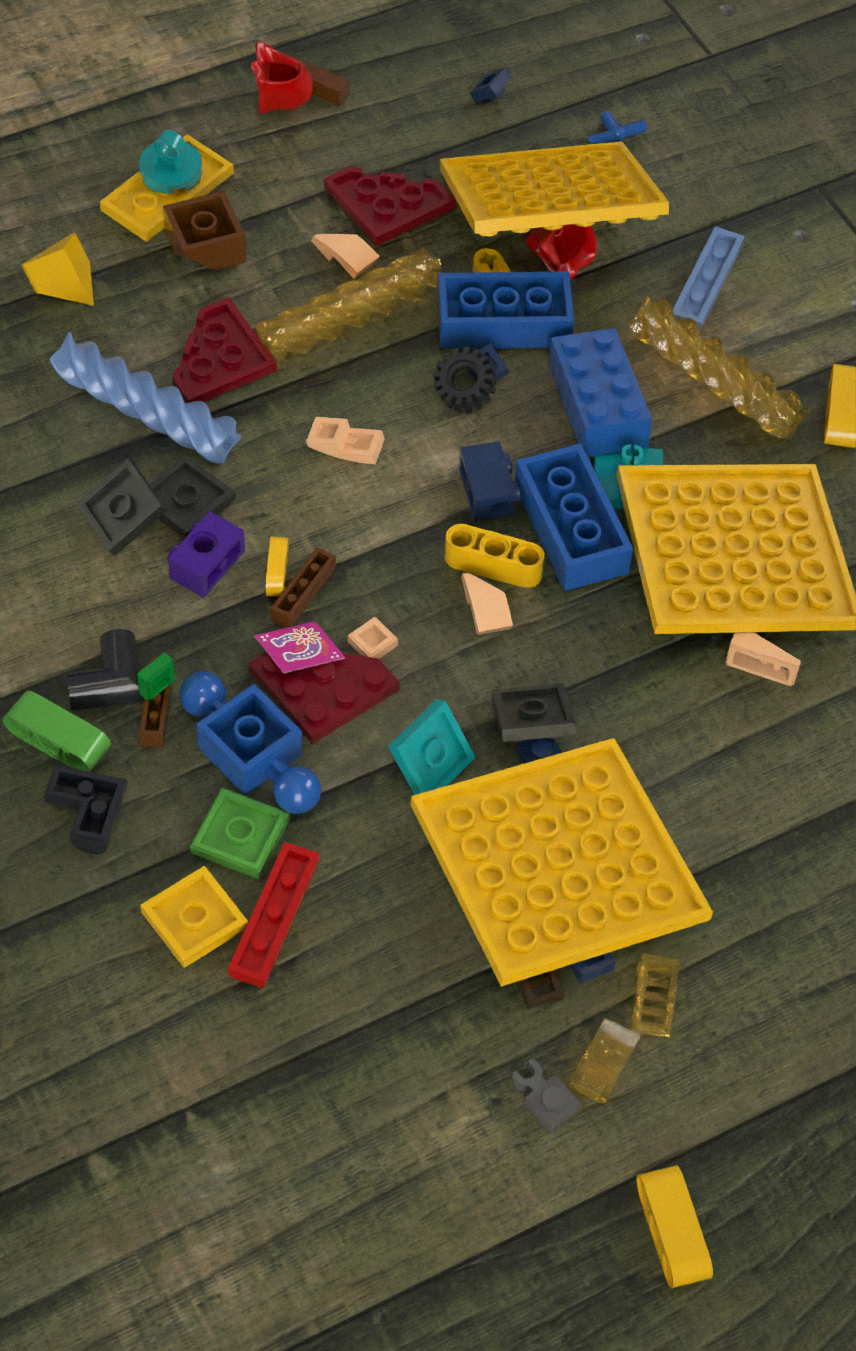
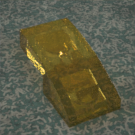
M605 1018L578 1065L568 1087L605 1104L618 1083L625 1065L636 1049L641 1035Z

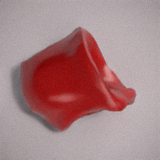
M257 42L255 44L257 59L251 63L250 67L251 71L255 74L259 87L258 113L265 114L272 110L297 109L308 102L313 93V78L309 70L302 62L282 54L264 42Z
M576 224L563 225L562 228L557 230L538 227L533 228V231L526 238L528 247L539 256L549 272H569L570 280L578 274L580 269L590 265L597 255L598 238L592 226L581 227Z

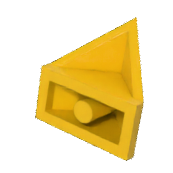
M75 233L68 235L21 264L36 294L94 306L90 260Z

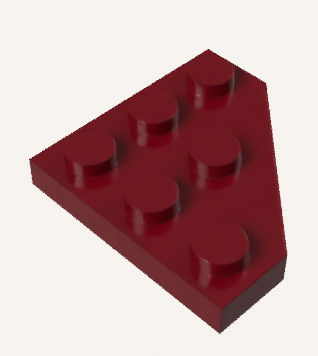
M351 166L324 178L325 190L376 246L455 208V198L438 180L425 178L424 182L406 180V175L381 171L380 175L362 173V168Z
M227 297L199 310L196 317V325L188 337L182 352V360L179 367H176L172 380L173 386L179 389L185 403L194 401L206 402L276 372L277 362L232 300Z
M267 652L248 663V671L290 720L302 731L311 744L316 743L400 690V682L379 658L343 654L345 656L344 659L287 673L281 671Z

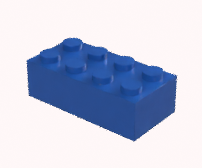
M569 272L438 273L437 309L440 349H463V347L481 349L489 343L493 348H550L551 337L573 334L574 313Z
M616 329L551 337L549 368L578 444L581 443L587 457L618 453L628 444H631V450H634V445H638L642 449L649 448L652 417Z
M581 443L517 460L514 481H517L519 485L520 500L563 590L568 591L629 574L633 547Z

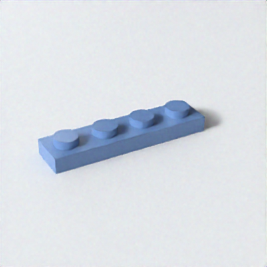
M716 226L714 227L671 312L669 322L698 332L701 331L743 246L745 236Z

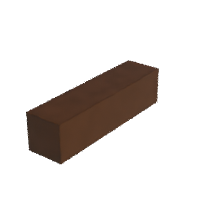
M286 52L283 53L302 62L309 70L313 78V95L337 106H340L349 96V80Z
M316 547L271 607L272 622L284 628L294 626L335 571V555Z
M151 657V662L154 661L157 657ZM173 683L152 700L147 701L145 699L139 732L141 746L164 747Z

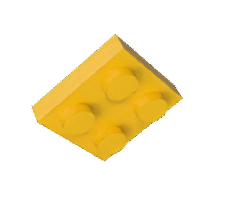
M205 866L140 905L141 913L183 968L243 932L248 924V920Z

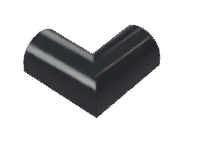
M114 629L100 637L103 668L66 673L71 710L144 701V697L139 694L137 673L140 672L136 637L130 630Z
M55 765L44 799L47 804L78 810L69 835L72 845L83 852L102 854L107 850L127 790L128 781L117 777Z

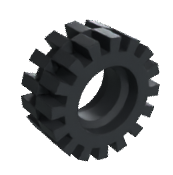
M463 347V352H460L458 348L452 349L454 355L451 357L446 352L443 355L445 361L442 363L438 360L436 364L438 371H433L434 387L441 400L444 401L447 407L451 409L453 406L454 410L460 413L462 408L465 409L466 413L472 412L471 407L476 406L477 410L483 408L481 402L485 401L488 404L491 401L489 394H495L496 388L494 384H497L495 372L488 358L485 355L482 356L481 352L477 349L471 352L469 347ZM465 369L476 372L477 381L472 388L461 391L453 386V379L458 372Z

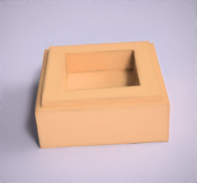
M373 617L348 635V643L361 656L380 659L398 646V638L376 617Z

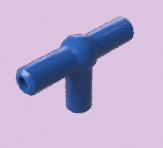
M606 111L601 114L600 120L607 131L589 136L587 144L620 142L624 138L646 132L647 124L644 120L619 126L612 114Z

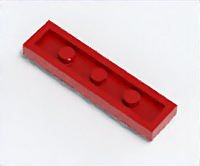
M284 842L227 969L228 977L263 989L265 988L320 862V853Z

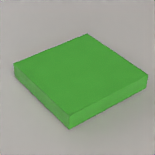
M221 787L190 846V853L260 880L290 820V813Z

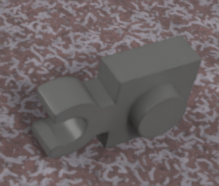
M530 1059L527 1069L533 1074V1077L525 1079L515 1070L512 1073L511 1081L516 1089L529 1093L524 1099V1105L546 1130L551 1133L580 1110L581 1103L556 1075L546 1081L542 1077L541 1065L536 1060Z

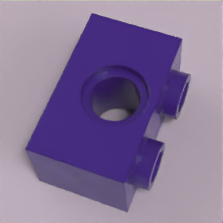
M209 511L201 521H196L183 542L176 544L169 552L167 561L169 562L170 579L205 598L245 552L244 530Z

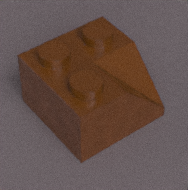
M225 191L163 206L165 235L174 255L185 256L214 270L246 262L245 234Z

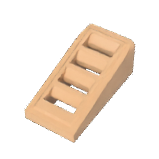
M754 632L734 633L726 659L728 666L788 686H794L801 663L799 659Z

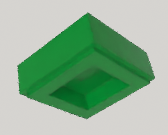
M165 652L137 673L139 694L147 701L152 700L175 681L173 659Z

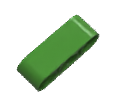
M26 691L2 720L12 734L73 769L90 772L111 747L109 738L100 729L32 691Z

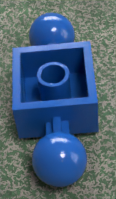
M197 671L186 677L180 687V702L189 714L204 718L196 724L198 748L244 796L270 778L274 782V798L283 810L293 814H302L313 809L321 796V784L318 777L306 767L289 766L291 762L302 755V731L255 684L226 703L225 685L214 673Z

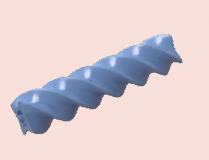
M69 332L60 349L50 358V362L57 375L67 383L81 389H86L94 398L108 404H113L120 412L129 417L140 419L150 429L168 434L176 443L196 450L203 458L212 463L222 465L232 447L241 439L242 435L236 433V421L230 416L212 418L206 403L203 401L185 403L181 392L175 386L157 388L151 373L148 371L130 373L126 362L120 356L102 358L97 344L93 341L77 344L74 342L71 332Z

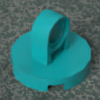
M173 130L161 132L155 142L142 152L139 159L140 174L143 177L144 184L159 193L174 194V189L185 187V191L190 190L200 181L203 174L200 153Z

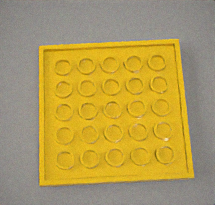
M622 141L440 159V172L474 233L481 236H494L498 234V231L508 230L514 233H526L530 231V228L538 227L557 230L562 228L563 225L568 224L587 227L594 225L598 221L623 223L628 218L638 217L642 220H655L659 215L669 214V201Z
M816 464L618 465L616 478L654 634L856 630V593Z
M615 738L411 797L410 805L500 986L711 920L713 911Z

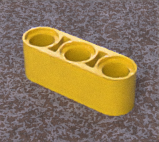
M834 363L832 365L823 444L856 449V367Z
M466 524L453 525L446 532L444 559L450 567L523 588L535 587L542 580L545 553L539 545Z
M676 1165L638 1174L636 1181L640 1201L668 1285L671 1288L711 1279L713 1277L711 1258L679 1166Z

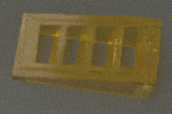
M642 953L639 958L631 1031L670 1037L680 959ZM648 971L667 974L668 979L649 978L647 974ZM646 985L665 988L666 995L646 992ZM644 1000L665 1003L664 1009L643 1006ZM642 1014L663 1017V1025L641 1021Z

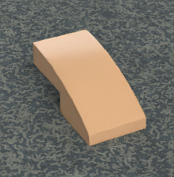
M315 417L306 443L308 447L333 457L376 465L385 438L382 430L350 428L347 419Z

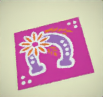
M316 621L255 635V638L283 673L345 658Z

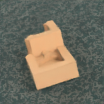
M316 234L311 240L329 261L335 258L353 279L376 263L380 257L356 234Z
M463 573L461 578L467 605L470 604L476 634L480 635L511 629L513 623L505 593L470 573Z

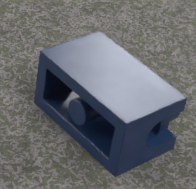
M500 441L460 447L458 469L474 522L514 516L513 502L520 501V489L518 482L511 479V459L509 454L503 453Z

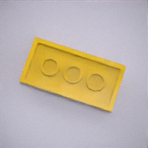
M187 134L183 137V140L195 147L202 159L203 174L200 181L192 189L185 191V187L174 189V194L155 192L144 184L143 177L139 171L100 201V210L147 242L164 229V205L207 195L234 174V167L231 162Z

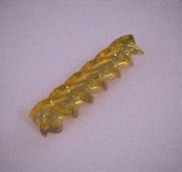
M422 247L415 254L400 257L387 267L374 269L366 273L359 280L341 284L331 293L315 296L303 306L289 308L280 313L275 319L263 320L255 324L258 336L277 362L278 367L285 361L289 351L306 354L311 351L317 338L334 341L339 338L345 325L362 328L369 322L373 312L384 315L392 314L396 310L400 299L418 302L424 296L428 286L438 288V273H441V261L438 258L431 257L428 251Z
M647 296L639 312L628 324L632 333L639 340L654 346L664 358L679 364L690 377L704 382L715 395L730 401L740 413L755 419L766 432L773 436L791 439L800 422L811 410L810 408L802 409L801 400L795 391H777L774 379L769 373L751 372L749 362L744 355L739 353L725 354L723 343L719 337L714 335L700 336L694 319L689 317L675 318L672 305L666 300L651 302L649 296Z

